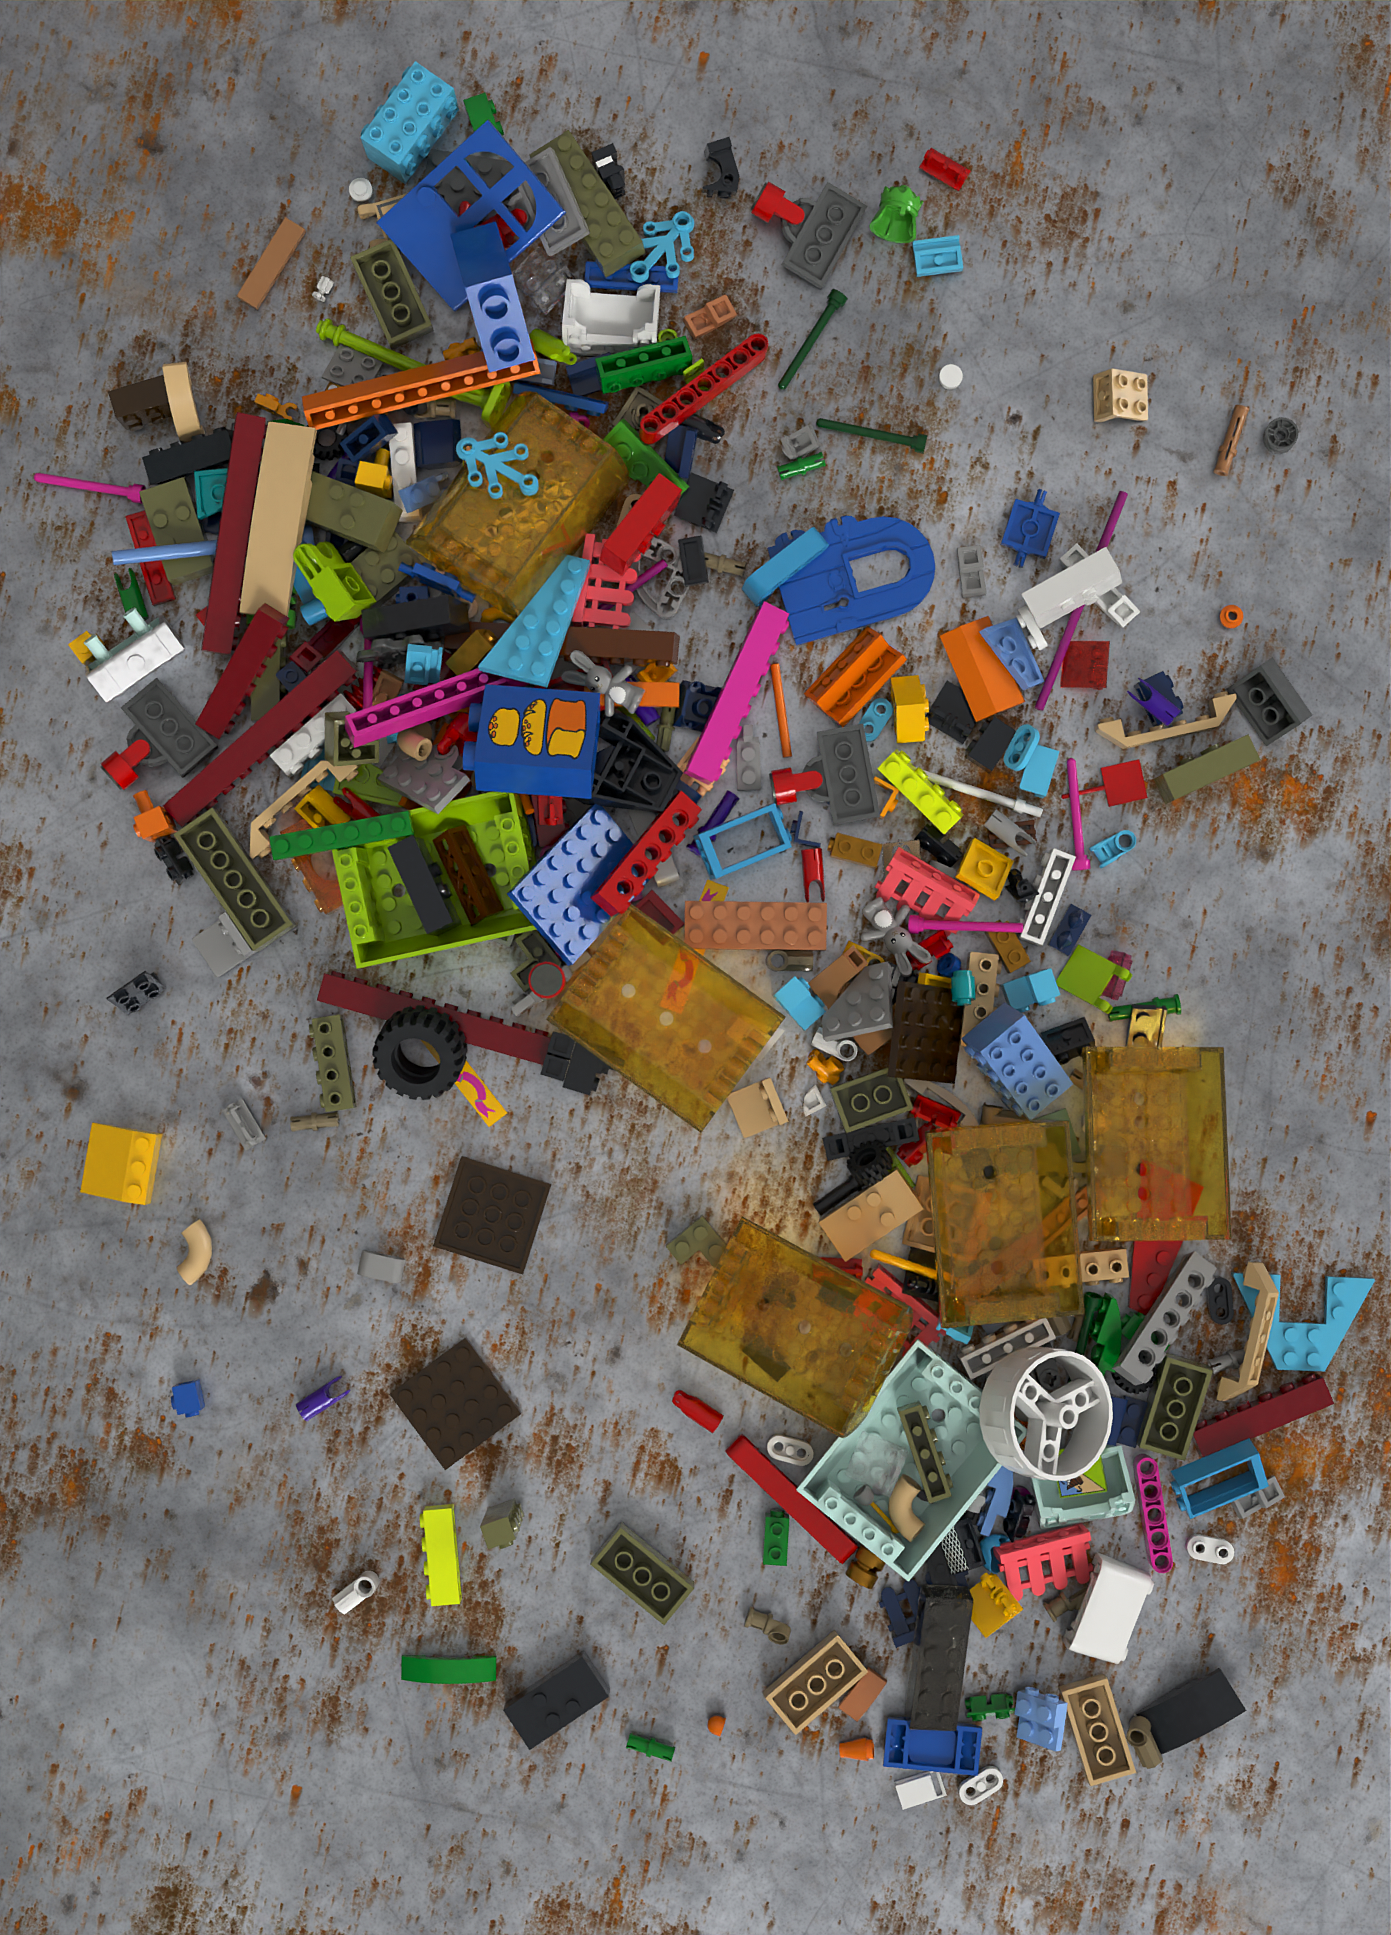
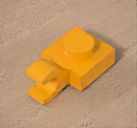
M267 393L265 396L257 394L254 402L258 408L278 417L281 416L284 419L294 421L291 416L287 415V412L290 409L298 411L297 405L290 402L280 405L279 399Z

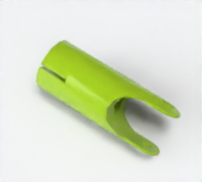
M539 328L532 330L529 334L535 351L568 365L576 363V355L570 352V348L562 340Z

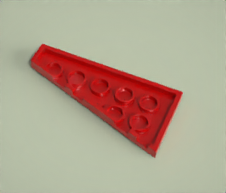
M1139 1159V1179L1137 1180L1138 1191L1137 1204L1135 1206L1134 1243L1131 1257L1132 1268L1128 1307L1147 1315L1163 1290L1206 1187L1142 1159Z

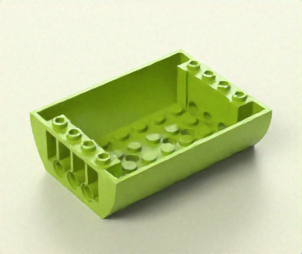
M488 792L453 800L439 814L425 807L408 810L411 813L414 835L424 840L434 863L438 862L443 872V875H440L443 883H447L452 891L453 896L450 899L462 925L439 936L426 933L387 848L409 836L332 850L357 969L537 930L507 895L519 880L537 863L527 814L517 793ZM461 825L466 826L484 867L488 864H493L496 867L495 875L489 878L504 908L499 914L487 917L472 926L432 841L446 830ZM444 839L442 843L446 851H448V845L446 840ZM454 862L453 867L455 871L458 873V866ZM398 884H402L405 887V894L402 897H397L394 894V888ZM463 884V889L468 894V888L466 884ZM473 905V910H474V913H475V915H476V917H477V916H479L480 914H479V912H478L476 906Z

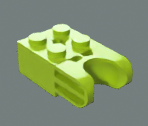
M319 542L316 546L313 544H300L294 550L293 558L295 563L312 587L314 596L322 602L326 614L334 622L358 618L362 614L361 610L369 609L377 602L353 565L345 563L334 545L330 542Z

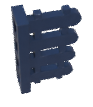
M929 1571L925 1575L927 1584L918 1587L916 1581L910 1579L909 1582L906 1580L903 1584L904 1593L896 1595L895 1591L890 1587L884 1588L881 1592L883 1601H880L879 1605L880 1608L886 1607L892 1623L888 1625V1629L890 1632L894 1630L896 1636L892 1637L896 1648L970 1620L963 1609L953 1613L952 1608L959 1605L956 1601L957 1599L949 1602L946 1593L935 1595ZM968 1571L955 1574L959 1590H955L958 1598L970 1590L965 1578L969 1574ZM930 1590L936 1606L929 1610L926 1609L921 1593ZM907 1598L914 1616L905 1619L898 1601ZM938 1613L940 1619L931 1622L930 1616ZM917 1622L918 1627L909 1630L908 1625Z

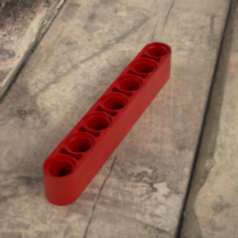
M759 333L751 335L645 415L640 422L639 437L641 441L646 444L656 443L760 364L766 357L769 345L768 339ZM757 346L760 347L762 350L757 351L754 350L752 347ZM735 360H742L744 363L738 364ZM723 373L726 377H719L717 374ZM704 386L707 387L709 390L702 391L699 389V387ZM688 400L691 402V404L686 405L683 404L681 401ZM668 413L671 414L673 417L666 418L663 415ZM652 427L655 431L648 432L645 428Z
M740 1434L725 1450L727 1455L842 1565L859 1548L857 1543L830 1517L796 1490L798 1486L743 1434Z

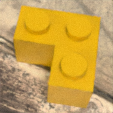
M919 675L891 677V700L894 710L896 742L925 741V731H929L928 717H925V713L929 712L925 684H920Z

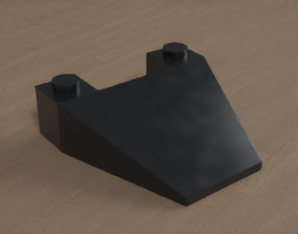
M614 708L613 716L608 717L605 715L600 723L599 737L615 747L600 775L594 773L592 798L574 799L586 805L597 804L604 807L662 813L683 772L631 717Z

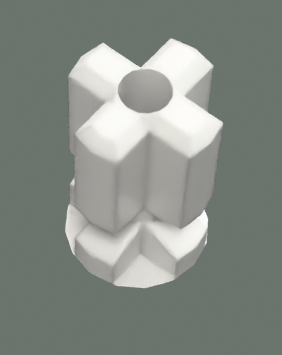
M321 276L316 286L319 291L313 292L312 296L321 302H325L326 298L323 295L324 293L329 294L334 282L328 277Z

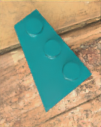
M228 468L194 471L198 519L202 520L222 510Z

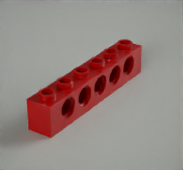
M683 791L675 794L667 803L664 811L655 817L590 898L611 917L617 913L623 914L631 905L628 902L632 896L636 897L644 889L643 882L646 879L650 880L659 869L656 866L659 862L663 863L670 857L672 846L674 844L677 846L685 838L684 831L687 828L691 829L698 822L699 818L697 815L702 809ZM673 817L678 819L679 826L673 822ZM659 833L665 837V843L660 840ZM645 850L651 853V860L646 857ZM631 867L637 870L638 877L632 874ZM617 884L623 887L624 894L618 891Z

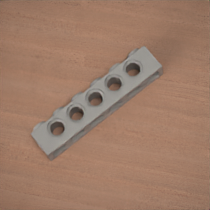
M1195 1251L1186 1254L1112 1369L1133 1385L1147 1383L1153 1376L1154 1372L1151 1370L1155 1364H1159L1165 1357L1166 1352L1164 1350L1168 1344L1171 1345L1176 1340L1178 1328L1180 1325L1183 1326L1190 1318L1189 1311L1201 1301L1203 1289L1209 1287L1215 1279L1213 1274L1217 1268ZM1189 1276L1194 1280V1287L1188 1283ZM1176 1295L1182 1299L1181 1306L1176 1303ZM1164 1314L1168 1315L1170 1319L1169 1325L1163 1320ZM1152 1333L1158 1338L1157 1344H1154L1151 1340ZM1140 1352L1145 1356L1144 1364L1139 1361L1138 1355Z

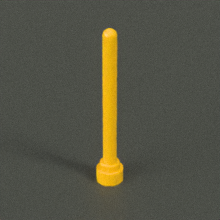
M876 1249L870 1251V1256L873 1259L954 1287L969 1277L963 1275L957 1278Z

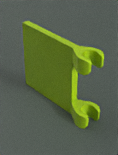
M1078 944L1057 978L1056 983L1059 988L1109 1014L1113 1007L1109 1002L1100 998L1101 994L1113 975L1129 982L1132 974L1126 968Z

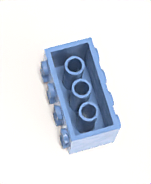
M1005 1002L961 1038L966 1045L964 1047L966 1053L972 1059L975 1058L979 1062L976 1065L984 1076L988 1075L991 1079L989 1081L990 1086L997 1093L1000 1092L1003 1095L1001 1101L1009 1110L1013 1109L1019 1117L1023 1115L1027 1119L1032 1120L1073 1085L1026 1016Z

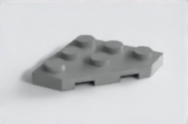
M888 961L865 966L822 1017L823 1039L826 1042L893 1028L891 965Z

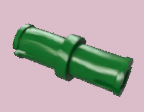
M822 452L805 458L798 457L796 461L777 466L778 472L788 470V472L779 475L781 481L799 474L804 476L808 471L825 467V460L815 463V460L824 458Z
M632 1733L629 1735L626 1749L644 1753L646 1757L654 1756L669 1762L672 1761L675 1751L674 1746L656 1742L655 1738L649 1740Z

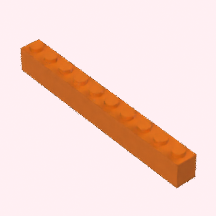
M532 339L530 341L535 360L490 373L484 353L481 351L302 396L303 410L308 426L318 430L541 374Z

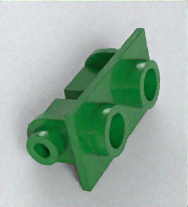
M1007 1693L990 1695L991 1704L988 1705L986 1696L969 1697V1699L965 1700V1708L970 1709L966 1718H972L973 1722L985 1721L987 1716H996V1719H1008L1010 1714L1015 1712V1708H1009V1705H1013L1012 1695H1007Z

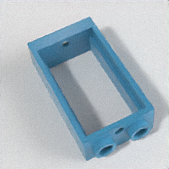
M775 803L768 804L693 835L710 879H717L792 847L790 843L792 841L791 834L787 828H784L782 811L778 806L776 807ZM769 813L780 845L722 869L709 837Z
M1250 1438L1171 1471L1174 1481L1170 1482L1175 1495H1179L1176 1498V1502L1180 1511H1186L1190 1519L1269 1486L1259 1452ZM1247 1461L1249 1471L1187 1497L1186 1486Z

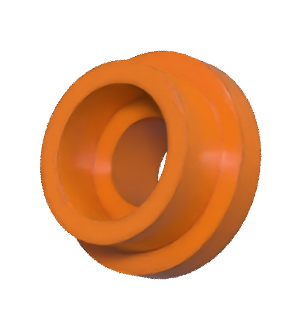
M1227 605L1220 612V622L1226 628H1236L1243 621V612L1236 605ZM1230 612L1235 614V620L1229 619L1228 614Z

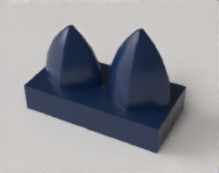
M1070 904L1047 945L1069 956L1092 915Z

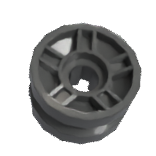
M1279 417L1272 420L1263 433V443L1268 451L1274 454L1287 453L1298 439L1299 431L1297 425L1288 418ZM1278 431L1282 436H1285L1284 439L1277 438L1276 434Z

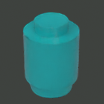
M970 970L953 972V977L951 978L952 1001L957 1002L958 1006L971 1005V1001L976 1000L975 977L972 976V971Z

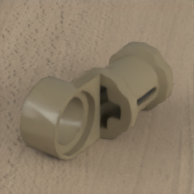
M452 397L451 399L429 401L425 403L427 405L425 413L413 415V417L420 420L427 417L435 418L436 415L451 416V418L455 419L456 399Z
M1087 1588L1079 1590L1066 1598L1063 1592H1060L1059 1596L1049 1603L1044 1602L1043 1606L1053 1622L1057 1621V1617L1068 1610H1079Z
M750 1606L744 1627L748 1628L750 1626L761 1630L775 1644H787L791 1633L790 1627L787 1624L773 1620V1614L769 1613L766 1615L755 1611L754 1607Z

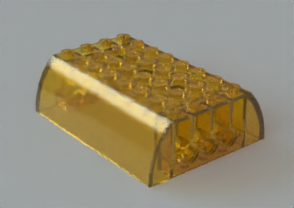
M631 904L546 1020L701 1133L786 1016ZM626 984H631L635 987L636 992L631 998H626L622 994V988ZM663 1012H670L674 1018L672 1024L668 1026L661 1024L660 1015ZM703 1039L708 1040L711 1043V1050L708 1053H701L697 1047L699 1041Z
M742 1216L677 1345L835 1435L846 1438L864 1421L874 1404L911 1330L913 1309L907 1304ZM763 1298L768 1299L770 1302V1307L766 1312H762L759 1308V1302ZM804 1320L808 1321L811 1325V1329L807 1334H802L799 1329L800 1323ZM844 1343H848L852 1347V1353L848 1357H844L840 1352V1348Z

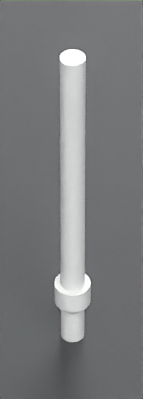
M923 770L928 775L927 779L932 783L1012 808L1013 812L1020 814L1024 812L1041 817L1043 809L1027 804L1025 800L1008 798Z

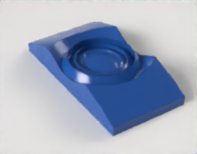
M887 1717L883 1767L978 1776L982 1727L957 1721H931L916 1717Z

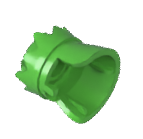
M901 185L900 187L892 186L890 188L885 186L883 193H881L880 209L869 225L870 230L876 236L895 243L913 242L916 239V217L924 201H920V197L916 196L911 188L906 185Z

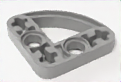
M654 537L651 541V547L657 549V545L661 546L657 551L656 557L652 556L654 551L648 549L644 555L641 553V557L657 563L661 560V553L665 550H670L673 552L674 558L672 561L666 562L668 565L666 569L673 573L658 602L649 594L644 584L636 589V592L648 609L657 616L667 620L675 617L690 586L686 587L684 578L681 577L683 570L680 550ZM641 558L631 565V569L637 572V576L641 575ZM675 581L682 582L684 584L683 592L674 593L671 590L672 583ZM668 593L671 597L679 599V601L673 600L671 604L673 611H668L665 614L661 605H667L670 597H666Z

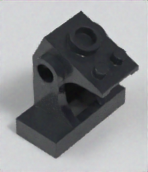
M730 137L707 143L705 147L706 161H714L718 164L721 172V177L717 182L702 187L701 192L707 193L706 197L712 198L713 194H717L718 198L731 199V195L735 196L737 193L740 176L731 149ZM728 179L731 183L728 184L724 180Z

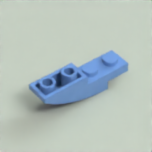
M1001 1466L987 1484L992 1489H988L986 1492V1506L984 1512H980L976 1523L979 1533L988 1537L990 1536L996 1516L1006 1517L1010 1506L1013 1489V1471L1008 1470L1004 1466Z

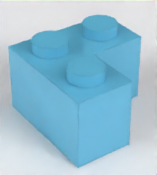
M1051 968L1000 984L1006 1003L1021 1013L1030 1010L1029 1005L1034 1003L1044 1006L1056 1002L1055 997L1060 995Z
M794 976L773 997L805 1031L826 1012L823 1009L825 1004L817 995L814 997L810 995L811 993L808 991L810 985L802 977L797 979Z

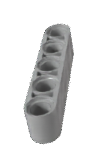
M627 809L639 838L655 819V814L649 811ZM659 833L660 840L665 843L663 835ZM645 850L646 857L651 860V853ZM671 855L665 862L662 863L660 861L656 866L659 870L654 875L658 888L680 880Z

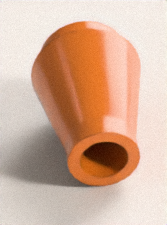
M864 1737L839 1743L840 1758L862 1761L874 1759L873 1739Z

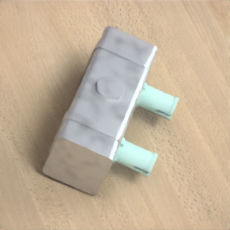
M134 607L127 611L123 617L136 633L109 651L96 634L84 642L96 658L95 661L85 667V676L106 703L124 694L127 689L165 663L172 661L175 656L185 650L182 640L163 615L147 624Z

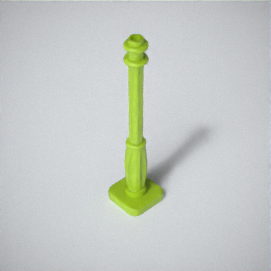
M330 318L324 321L320 320L317 324L316 333L319 334L320 340L325 341L329 338L333 340V345L336 347L340 344L403 371L426 366L414 359L346 331L344 324H340L338 327L334 326ZM510 382L494 385L493 388L487 389L485 387L451 397L481 407V410H483L481 414L483 423L487 428L495 430L510 399L512 386Z

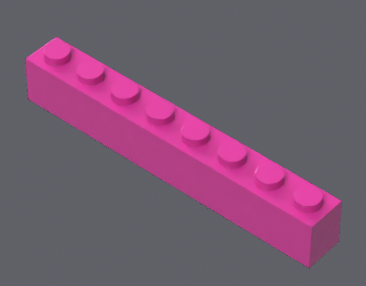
M765 601L759 606L683 772L684 774L707 785H710L713 781H718L723 770L720 768L723 759H728L732 751V747L729 745L733 738L737 739L742 729L739 723L742 717H747L751 709L749 701L752 696L756 697L761 687V684L758 683L761 675L765 676L769 670V657L771 654L775 655L780 643L777 642L780 633L784 635L788 628L789 621H787L789 613Z
M477 668L346 715L345 729L353 747L356 748L469 707L471 703L483 702L485 684L524 687L530 683L479 671Z

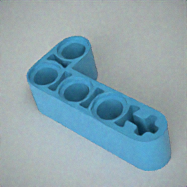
M815 527L810 528L746 579L742 591L756 607L760 606L770 598L776 588L827 549L829 544Z
M297 566L294 587L304 604L300 607V610L309 625H313L329 616L326 614L322 602L314 596L312 587Z

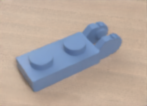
M448 472L430 476L399 490L398 492L406 512H413L443 498V495L453 492V485L446 486L440 490L437 484L438 481H443L449 477Z

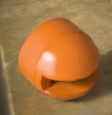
M718 1715L711 1717L708 1720L709 1731L720 1737L726 1718Z

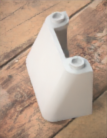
M567 279L562 320L563 343L570 348L571 353L580 356H598L610 352L612 355L657 343L660 285L645 284L638 288L637 296L590 293V286L584 280Z
M1096 1552L1092 1564L1095 1565L1094 1573L1091 1572L1090 1574L1091 1581L1076 1620L1071 1622L1073 1630L1066 1629L1062 1641L1069 1650L1119 1664L1120 1661L1126 1659L1128 1641L1146 1595H1150L1152 1592L1154 1581L1151 1580V1575L1148 1572Z

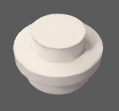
M357 178L350 183L349 193L355 201L364 202L371 197L373 189L367 179Z

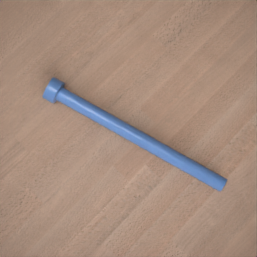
M311 525L304 526L303 544L314 545ZM217 540L111 551L113 565L214 555Z

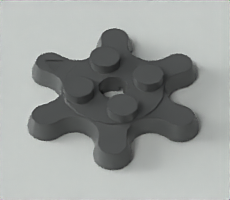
M421 635L407 636L403 640L393 641V639H376L372 641L371 649L358 651L356 661L362 663L377 661L378 668L389 669L397 664L406 663L408 644L432 646V649L436 650L442 647V653L445 652V648L441 642L425 643Z

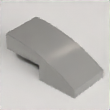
M981 546L957 548L962 597L986 595Z
M1275 1476L1266 1478L1268 1487L1231 1502L1239 1519H1244L1257 1510L1268 1508L1285 1498Z

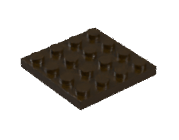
M898 981L887 1077L955 1084L964 1006H958L957 1002L952 1001L951 988Z
M461 1156L433 1247L523 1275L552 1184Z
M467 1337L389 1394L444 1470L455 1464L522 1413Z

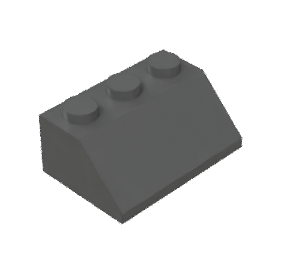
M1273 657L1226 689L1230 695L1236 694L1235 703L1265 746L1279 739L1312 716V713Z

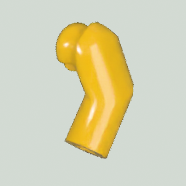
M496 605L484 609L481 613L480 621L493 623L494 620L500 618L512 624L516 613Z

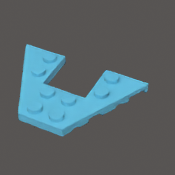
M1231 1272L1241 1292L1243 1301L1249 1309L1251 1318H1253L1256 1309L1255 1299L1260 1290L1243 1285V1273ZM1269 1274L1279 1292L1266 1347L1275 1369L1325 1372L1375 1279L1325 1276L1324 1323L1279 1321L1281 1275Z

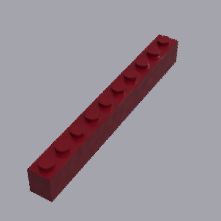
M239 412L235 415L201 651L230 656L231 651H235L237 647L238 637H234L235 627L239 628L241 614L237 613L238 604H241V582L244 580L245 557H247L248 535L251 529V515L256 496L254 495L259 478L258 467L259 462L262 460L264 449L261 448L262 440L266 438L268 427L265 424V417Z
M341 649L336 650L163 805L165 810L183 827L200 816L199 813L204 808L207 811L218 803L215 798L221 793L227 795L236 787L233 782L239 777L242 780L245 779L253 771L250 768L256 762L260 765L270 756L268 754L270 749L273 747L278 749L287 741L285 736L292 731L295 734L305 725L302 721L306 717L310 716L313 718L322 710L320 705L327 700L330 703L340 694L337 690L343 684L346 687L352 684L357 679L355 674L359 671L358 668Z
M333 970L331 975L324 973L317 1001L386 1021L395 1012H402L405 1007L411 1006L415 1009L417 1005H424L425 1009L428 1010L433 1007L437 1008V1012L440 1014L444 1012L448 1014L451 1022L456 1021L458 1023V1031H462L466 1038L464 1043L541 1065L544 1063L546 1054L549 1053L547 1050L551 1037H548L549 1032L535 1028L533 1033L525 1030L526 1025L515 1022L512 1023V1026L503 1024L504 1019L490 1016L489 1020L480 1017L481 1013L467 1009V1013L457 1011L459 1006L445 1003L444 1007L435 1005L436 1000L422 996L421 1000L412 998L413 993L400 990L399 994L390 992L391 987L377 983L376 987L367 985L368 980L354 977L353 981L344 979L346 974Z

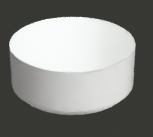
M953 364L944 366L939 374L940 384L949 390L957 388L963 378L961 369Z

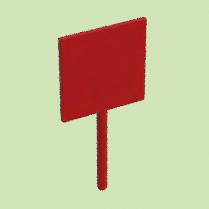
M1140 759L1100 768L1104 785L1079 791V795L1105 790L1108 807L1148 798ZM1069 793L1063 794L1061 798H1070Z

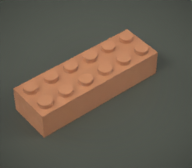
M685 901L684 949L826 951L827 903Z

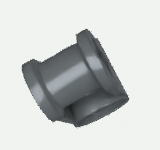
M1049 1342V1343H1045V1344H1043V1345H1041V1346H1039V1347H1049V1348H1052V1345H1051V1343ZM1049 1358L1034 1368L1037 1382L1044 1389L1054 1390L1060 1385V1374L1054 1358ZM1047 1373H1049L1051 1376H1054V1378L1051 1379V1384H1048L1047 1382L1043 1381V1379L1046 1378Z

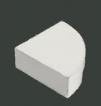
M816 1085L811 1087L804 1097L803 1111L805 1116L826 1106Z

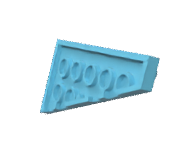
M567 555L479 664V671L547 688L591 565L590 560Z

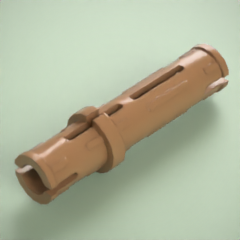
M1235 405L1223 445L1219 446V457L1213 471L1217 475L1228 476L1232 459L1237 455L1236 447L1247 413L1249 412V408L1243 405ZM1236 422H1238L1234 436L1232 437ZM1229 444H1230V448H1229V451H1228V454H1227V457H1226V460H1225V456H1226V453H1227V450H1228V447H1229Z

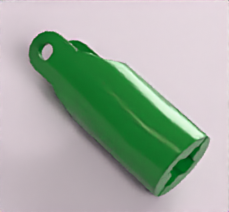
M132 568L128 569L131 585L126 590L122 586L119 575L115 573L114 578L125 613L135 607L144 621L149 619Z

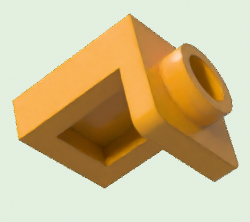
M650 663L636 676L639 682H667L678 670L673 664H670V668L656 667V663Z

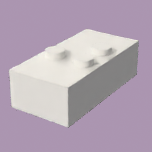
M1104 547L1021 595L1037 626L1041 629L1084 604L1087 606L1093 604L1099 599L1100 595L1122 584L1120 570L1107 547Z

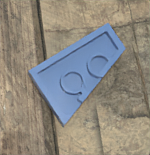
M1017 618L979 631L1022 690L1045 682Z

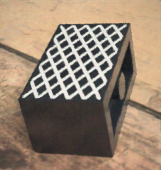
M971 1518L957 1521L940 1542L951 1575L969 1571L986 1564Z

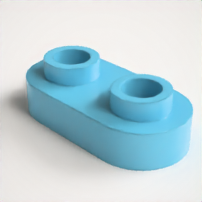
M875 699L859 722L864 727L869 725L873 728L872 733L868 734L865 732L866 742H872L877 739L892 715L893 708L887 699ZM883 706L885 708V713H878L877 707Z
M1025 724L1017 729L1004 754V763L1008 768L1020 771L1026 767L1040 739L1039 731L1036 728Z

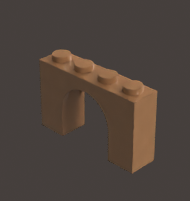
M853 945L808 984L814 994L823 1001L829 1010L847 989L850 979L869 963ZM894 1003V1004L892 1005L893 1022H894V1013H895V1004H896V1003ZM893 1028L852 1037L858 1043V1046L869 1056L892 1038Z

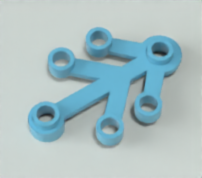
M680 211L670 221L655 223L648 221L643 225V232L647 237L641 239L644 249L655 248L644 261H635L630 266L631 278L638 283L646 281L649 277V270L664 252H666L667 259L666 275L669 278L679 276L680 266L676 262L674 241L679 235L682 244L680 258L685 262L693 260L694 249L690 244L689 233L694 228V219L689 213ZM648 228L654 229L653 231H647ZM669 231L665 236L655 237L657 232ZM690 252L689 255H684L683 253ZM671 268L677 269L673 272L669 271Z
M498 432L494 435V438L479 442L470 437L463 438L458 442L456 452L458 457L467 463L469 471L468 482L472 487H479L483 483L482 475L477 470L476 460L485 465L489 482L488 492L491 498L498 499L503 495V489L501 484L498 483L496 471L518 483L524 495L532 496L538 492L539 483L536 476L532 474L523 475L503 463L516 459L525 460L529 455L525 444H517L514 450L488 455L483 451L496 447L504 449L508 446V437L505 433ZM499 438L505 439L503 443L497 442ZM466 446L472 447L469 451L464 450ZM523 449L525 450V453L519 455L517 454V451ZM472 477H479L478 481H471ZM527 480L533 481L531 485L524 484ZM493 488L500 489L497 493L491 492Z

